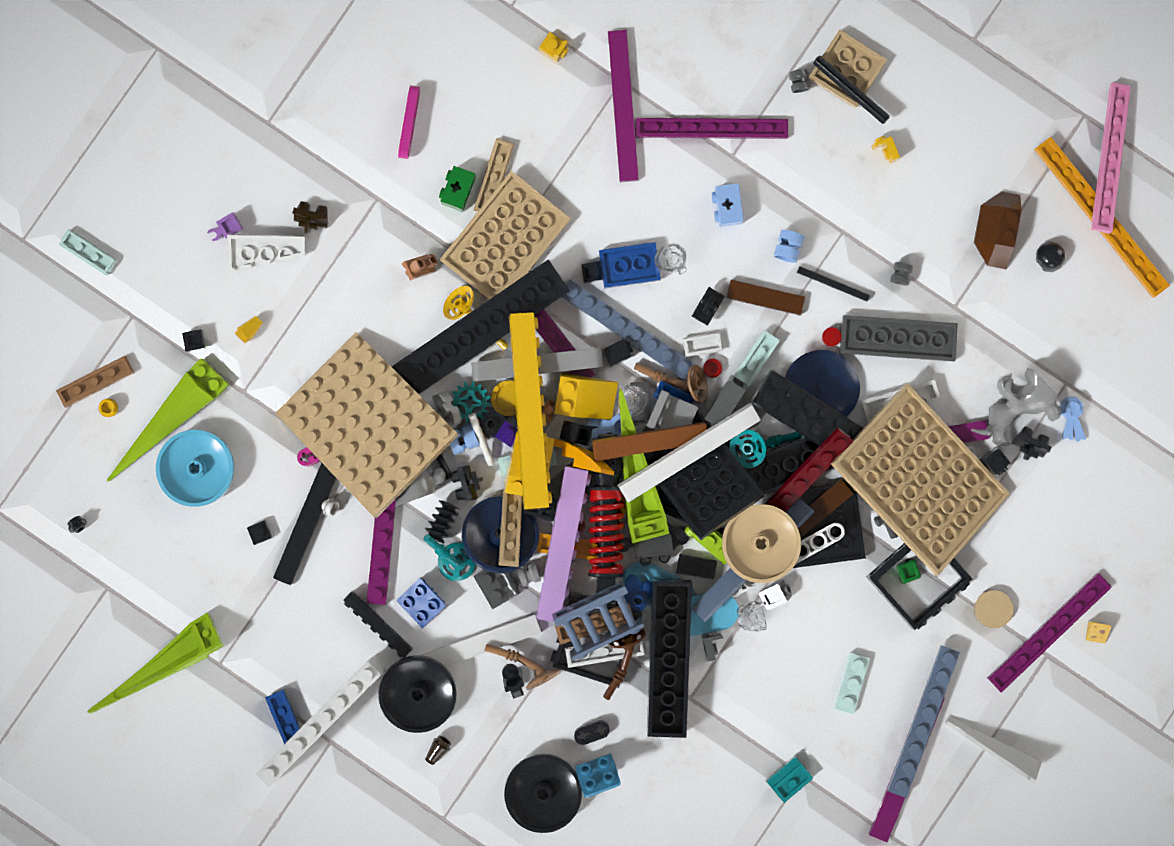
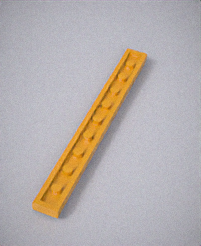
M1050 136L1036 147L1034 151L1092 222L1096 193ZM1114 216L1112 232L1109 234L1100 233L1150 296L1155 298L1170 285Z

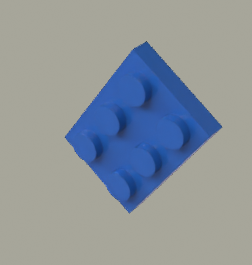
M656 242L599 250L604 289L661 281Z

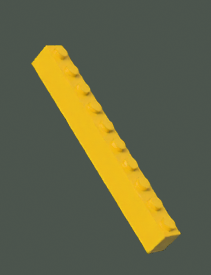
M534 313L510 314L509 324L524 510L548 508L549 503H552V494L548 492L547 484H550V472H546L549 456L548 453H545L544 445H547V434L543 433V426H546L545 414H542L541 406H544V395H540V387H543L542 375L538 373V368H541V357L537 356V348H540L539 337L535 335V329H538V319L534 318Z

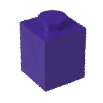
M505 421L495 437L512 448L518 429Z

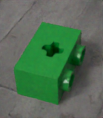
M453 166L452 170H448L445 179L448 182L445 188L442 187L439 194L441 204L463 212L474 185L476 174ZM458 184L461 190H457L455 193L452 187H456Z

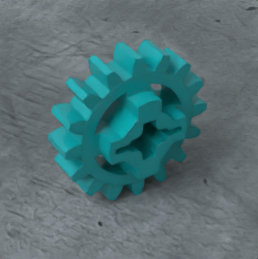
M464 382L463 388L458 385L459 391H452L455 395L452 402H454L453 407L457 406L461 420L466 418V423H469L468 416L478 407L482 409L476 416L483 420L482 414L488 413L486 407H491V404L487 403V400L491 399V397L485 396L488 392L487 389L482 391L481 384L475 387V382H472L471 386ZM468 390L467 395H465L464 397H459L461 393ZM476 391L481 394L483 401L477 399L475 396ZM472 397V400L479 404H472L471 408H469L468 404L462 401L469 400ZM458 404L464 406L465 414L460 411Z

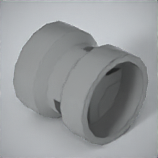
M535 563L530 564L528 568L522 567L517 569L523 587L528 586L531 581L535 583L541 581Z

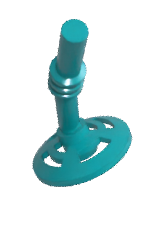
M746 429L731 439L729 450L744 468H753L763 462L766 456V447L781 446L785 442L802 438V435L798 432L785 435L777 434L764 440L756 431ZM745 434L752 435V437H745L743 439L740 438L742 435ZM736 444L740 445L742 453L740 457L736 453ZM756 457L758 459L757 461L752 463L746 462V460H753Z
M429 534L424 536L423 540L438 555V568L445 578L451 581H462L473 573L476 564L460 551V548L464 550L462 543H452L445 547ZM458 555H462L465 560L462 561L461 557H459ZM448 564H451V566L455 569L452 570ZM444 565L446 566V568L448 569V571H450L451 573H453V576H452V575H449V574L444 570V568H443ZM466 565H469L470 568L467 573L460 576L459 571L463 570Z

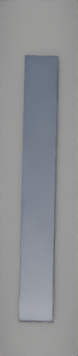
M799 498L785 513L792 518L797 528H799L814 511ZM730 568L691 609L706 622L747 580L738 576Z

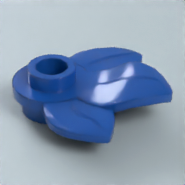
M629 574L625 581L628 593L625 594L624 599L626 603L630 604L631 610L640 612L647 606V599L651 596L652 583L650 581L641 583L637 576ZM640 599L642 603L637 605L634 600Z

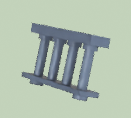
M623 580L552 614L556 626H564L574 646V649L570 650L573 660L583 659L588 653L628 634H636L644 627L641 618L634 619L624 599L628 591ZM612 600L618 602L627 621V624L619 628L616 627L606 606ZM595 608L600 610L610 631L600 637L589 616V611ZM576 617L582 618L592 639L581 645L571 624L572 619Z

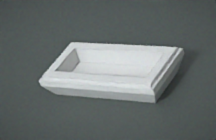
M720 332L683 338L686 357L723 351Z

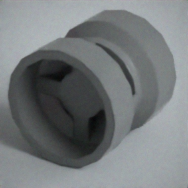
M807 69L794 70L789 73V79L792 81V93H801L811 89L810 83L807 82Z
M895 262L893 267L895 272L891 275L890 282L908 286L910 282L909 274L912 273L913 266L902 262Z

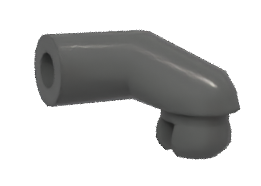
M880 516L874 518V522L878 527L881 525L886 527L891 539L898 537Z

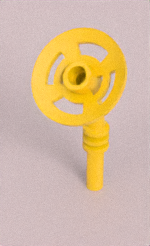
M460 286L452 291L443 306L444 316L449 320H456L472 312L473 310L470 307L474 301L473 290L469 286ZM458 295H461V297L457 298V299L454 301V303H452L453 300H454ZM502 338L495 342L503 351L509 347Z

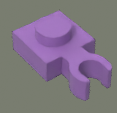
M232 212L216 221L219 227L212 228L207 233L216 232L217 236L212 241H217L222 235L227 238L228 234H236L244 228L235 213Z

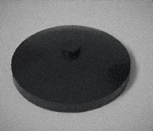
M421 655L408 656L392 664L382 677L378 692L381 710L388 721L397 728L411 733L428 732L441 726L453 712L457 695L456 684L450 671L439 661Z
M535 754L524 758L511 770L505 784L504 799L509 814L521 827L536 833H550L565 827L575 817L581 804L582 789L576 771L567 761L552 754Z

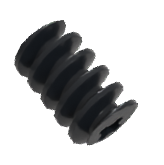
M439 500L438 502L442 507H435L439 513L432 514L435 521H428L432 527H425V530L433 539L444 544L445 540L442 536L448 537L449 535L445 529H452L449 523H455V519L452 516H458L459 513L455 509L460 508L444 500Z

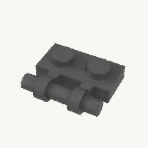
M483 570L473 576L492 610L509 600L506 594L508 591H511L514 597L521 593L517 587L518 583L512 579L509 572L493 573ZM501 575L507 584L505 587H502L497 579Z

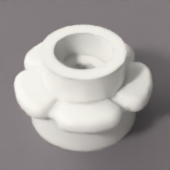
M334 498L326 499L322 504L323 514L326 516H334L339 509V503Z

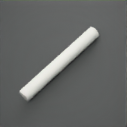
M472 413L468 416L486 462L488 466H492L495 464L477 416L475 413Z

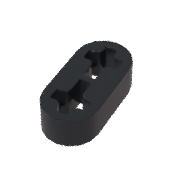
M598 720L580 726L575 730L574 739L580 745H586L603 739L609 734V725L603 720ZM599 724L607 728L604 730V734H600V732L593 733V731L598 729ZM580 731L584 733L591 732L584 741H582V738L577 737L580 735Z

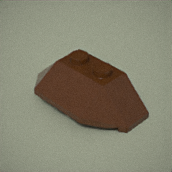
M1001 191L980 205L973 243L987 266L1007 269L1015 248L1022 212L1021 197L1018 194Z

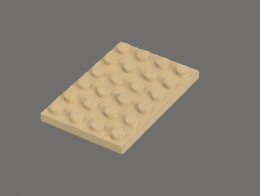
M510 171L439 260L489 300L526 275L571 218L513 171Z

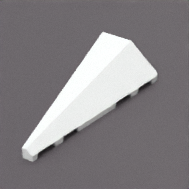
M947 718L945 721L946 725L1033 784L1036 782L1042 763L1041 760L953 718Z

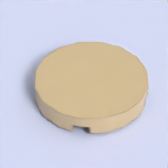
M988 590L981 593L977 601H975L974 614L977 620L984 626L1000 628L1011 620L1013 604L1005 593L998 590Z

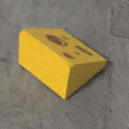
M1088 621L1085 640L1105 644L1111 625Z

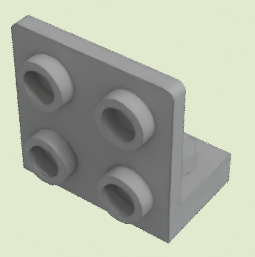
M662 390L647 427L652 430L692 424L698 407L673 397L668 392Z

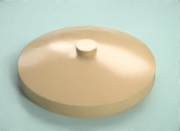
M757 504L750 506L727 523L722 536V550L729 567L738 576L755 583H769L784 577L795 566L800 555L801 538L795 522L787 513L771 505Z

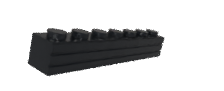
M353 591L344 598V605L347 608H352L353 613L357 617L360 616L364 624L370 625V629L374 633L377 632L382 641L388 642V646L392 650L395 649L399 657L405 658L414 649Z

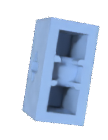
M739 183L716 186L715 192H712L713 204L716 203L717 211H714L715 222H719V227L742 224L743 213ZM726 201L728 205H731L729 210L723 206Z

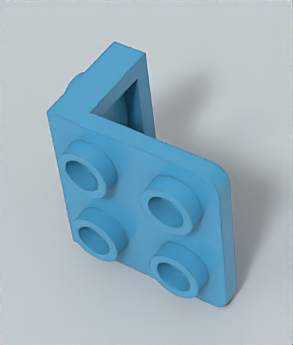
M611 753L575 766L583 795L586 798L621 785L618 770Z

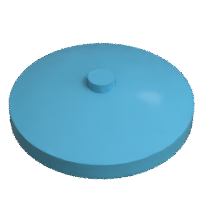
M187 430L174 435L163 445L156 461V476L161 489L171 500L184 506L200 507L217 501L227 492L234 477V459L229 447L215 434L203 430Z

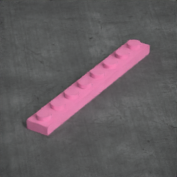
M1114 82L1109 87L1091 230L1108 234L1113 230L1131 86Z

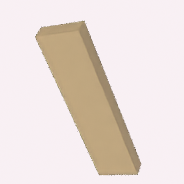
M496 138L473 211L478 212L504 180L514 143Z
M505 489L503 490L499 565L518 567L523 496L505 493Z

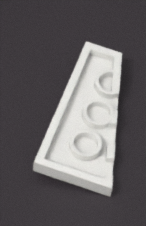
M227 235L228 273L306 255L305 235Z
M935 380L911 386L928 405L940 399ZM897 391L860 401L867 424Z

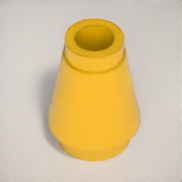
M254 316L237 327L235 335L246 344L252 340L263 322L257 316Z

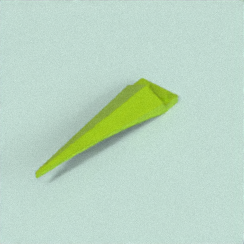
M200 358L184 374L108 477L107 482L113 480L161 440L217 399L230 384L203 358Z
M619 389L621 436L634 434L636 430L624 393ZM644 453L623 456L624 481L648 466ZM655 486L630 502H627L625 499L626 522L632 543L669 534L666 514Z
M205 613L190 622L148 663L87 712L92 714L209 658L208 655L224 647L211 615Z

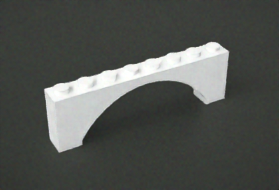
M374 657L370 658L273 755L256 775L270 788L386 669Z

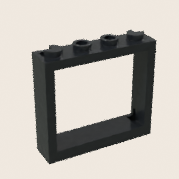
M903 543L871 571L866 578L911 629L919 630L927 624L926 620L929 617H935L941 612V607L945 603H951L956 598L955 594L960 590H966L972 578L957 560L953 558L949 565L960 578L912 620L878 581L911 551Z
M576 592L575 596L571 595L568 606L578 602L580 599L589 597V595ZM631 610L635 620L642 617L641 612ZM557 637L556 643H559L557 651L553 650L550 659L553 662L552 667L610 685L613 680L611 677L577 666L568 668V663L561 662L560 659L566 643L560 644ZM622 659L618 660L615 671L621 666Z

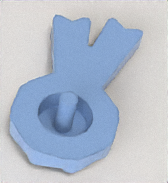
M1066 397L1059 406L1061 415L1066 419L1062 438L1073 440L1074 431L1077 442L1081 439L1086 440L1078 419L1083 414V403L1077 397Z
M620 414L615 415L610 421L587 418V426L598 427L592 429V438L598 437V434H607L609 432L621 436Z

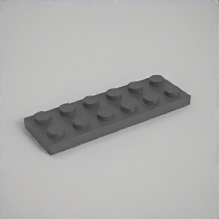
M843 315L840 354L955 362L958 323Z

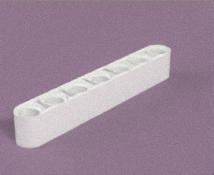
M835 522L801 540V545L807 548V554L799 555L796 564L843 538L845 534L844 526ZM833 526L840 527L841 535L838 537L832 536L830 529ZM815 536H822L824 538L822 546L814 544L813 539ZM746 581L739 588V591L731 597L739 596L760 583H749Z

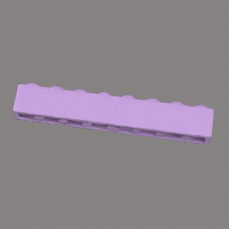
M564 465L536 618L540 620L554 622L552 614L566 608L563 606L564 599H568L569 595L567 582L572 579L573 569H570L571 561L575 562L577 550H574L575 542H579L580 531H577L578 524H582L584 516L581 508L582 504L585 505L587 501V493L584 492L586 485L589 486L591 474H588L587 469Z

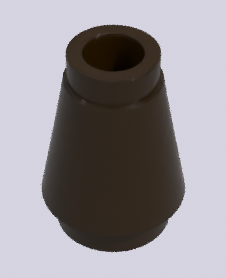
M441 735L434 738L425 757L426 762L435 765L450 750V741Z

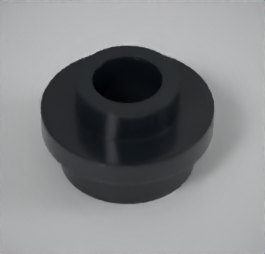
M81 516L72 518L67 523L70 533L83 531L86 527V519Z

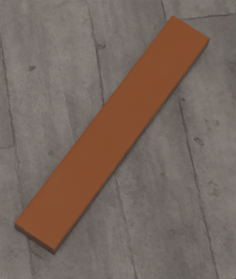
M700 422L592 440L594 460L600 461L680 447L707 430L706 423Z

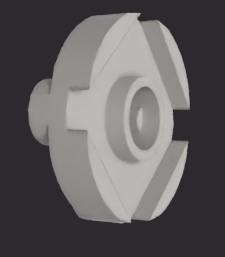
M446 391L433 395L432 400L438 410L436 412L452 428L461 424V416L457 406L453 407L451 401H453L451 395Z

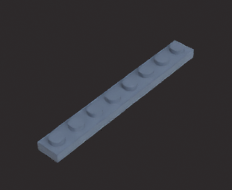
M569 279L566 285L570 292L562 296L563 299L684 381L687 379L689 368L696 364Z
M940 645L887 789L889 792L905 798L908 796L960 652Z

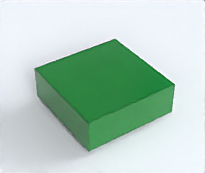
M915 559L896 565L902 584L921 578Z

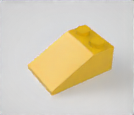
M562 372L554 414L611 420L618 382Z
M516 431L504 489L505 493L523 496L518 431ZM547 437V445H544L545 453H548L549 456L546 472H549L554 438Z

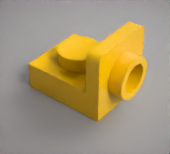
M549 32L539 46V49L558 62L569 51L568 41H563Z
M882 136L874 140L875 143L871 146L872 150L883 146V156L890 163L900 158L892 136L888 138Z

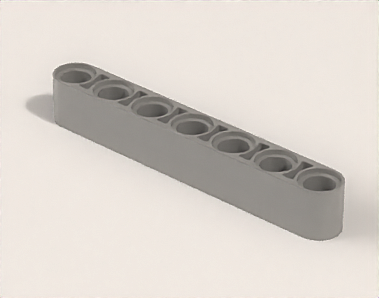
M602 347L537 355L541 357V368H538L539 374L604 367ZM512 358L471 363L473 382L514 377Z

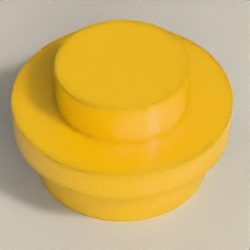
M106 398L100 402L98 409L102 416L113 417L118 412V404L115 400Z

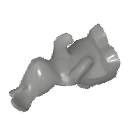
M1027 368L1024 374L1028 384L1017 393H1012L1011 391L1013 379L1008 380L1005 388L1003 387L1004 381L999 379L997 389L1005 398L1006 403L993 404L989 407L988 427L986 429L977 430L972 428L971 431L988 436L993 433L992 442L994 444L1008 446L1010 443L1004 436V431L1010 426L1012 419L1017 415L1046 412L1048 419L1052 422L1060 418L1061 409L1056 403L1058 395L1030 368Z
M436 468L431 474L425 469L403 491L402 495L395 499V507L435 493L436 486L445 480L446 475L443 469Z

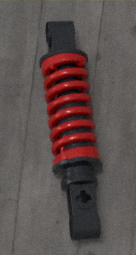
M598 434L597 440L616 437L618 434ZM617 458L609 459L612 461L609 467L614 471V476L599 472L595 473V486L589 487L590 502L596 503V506L589 508L591 513L596 514L589 518L590 523L595 524V527L589 529L591 534H595V537L589 539V543L598 545V547L590 548L589 553L597 555V558L589 559V564L597 566H592L588 573V576L596 578L595 593L614 585L615 578L624 577V566L616 563V561L623 560L624 555L615 552L624 548L622 543L615 542L624 538V534L618 532V530L624 527V524L618 521V519L624 517V513L618 511V509L624 507V502L621 501L624 495L618 487L621 474L617 473ZM612 600L606 606L616 607V601Z

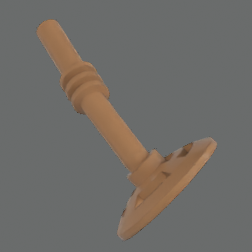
M636 362L634 370L653 378V381L657 380V383L663 381L674 387L688 390L698 403L705 402L707 399L708 383L705 373L700 366L692 365L689 368L688 378L685 382L667 377V374L663 375V372L659 373V370L654 371Z
M490 644L485 646L484 651L505 657L506 660H514L515 663L518 661L535 671V677L528 683L527 690L540 686L561 673L560 669L545 671L539 664L519 654V651L506 650Z

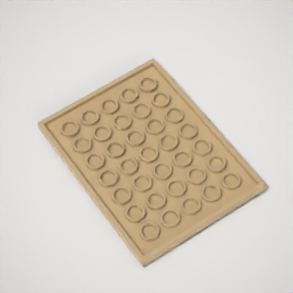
M357 332L275 413L374 518H377L459 435Z
M905 383L857 434L852 444L831 463L934 575H939L1010 494L908 383Z

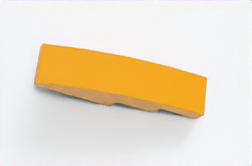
M554 438L553 446L563 448L561 456L574 458V467L614 476V471L603 460H594L593 452L580 445Z

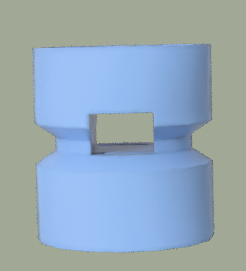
M781 230L778 238L780 244L776 245L773 256L786 262L797 263L800 254L798 248L802 247L805 236L794 231Z
M471 423L461 426V430L454 429L459 434L450 444L454 455L465 452L466 448L473 449L480 446ZM463 436L465 442L460 443L459 437Z

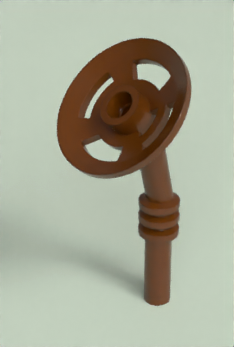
M641 628L636 634H628L608 644L612 648H624L625 653L621 666L613 674V680L603 695L606 700H610L619 683H622L626 677L625 675L628 674L627 669L634 647L646 636L644 629Z

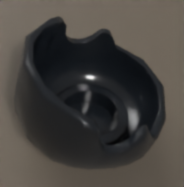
M1045 242L1036 251V262L1042 267L1043 271L1055 272L1065 262V250L1059 243Z

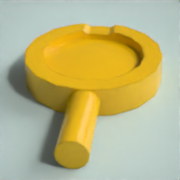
M514 381L500 382L491 393L492 406L496 412L503 416H514L517 422Z

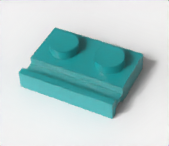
M793 756L765 781L785 803L814 778L800 761Z

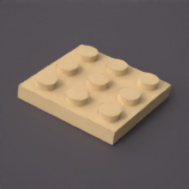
M840 29L822 55L826 61L865 94L887 61V59ZM815 66L808 79L856 109L859 104Z

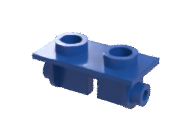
M660 381L653 395L658 400L663 390L671 396L690 404L694 401L692 395L663 381Z

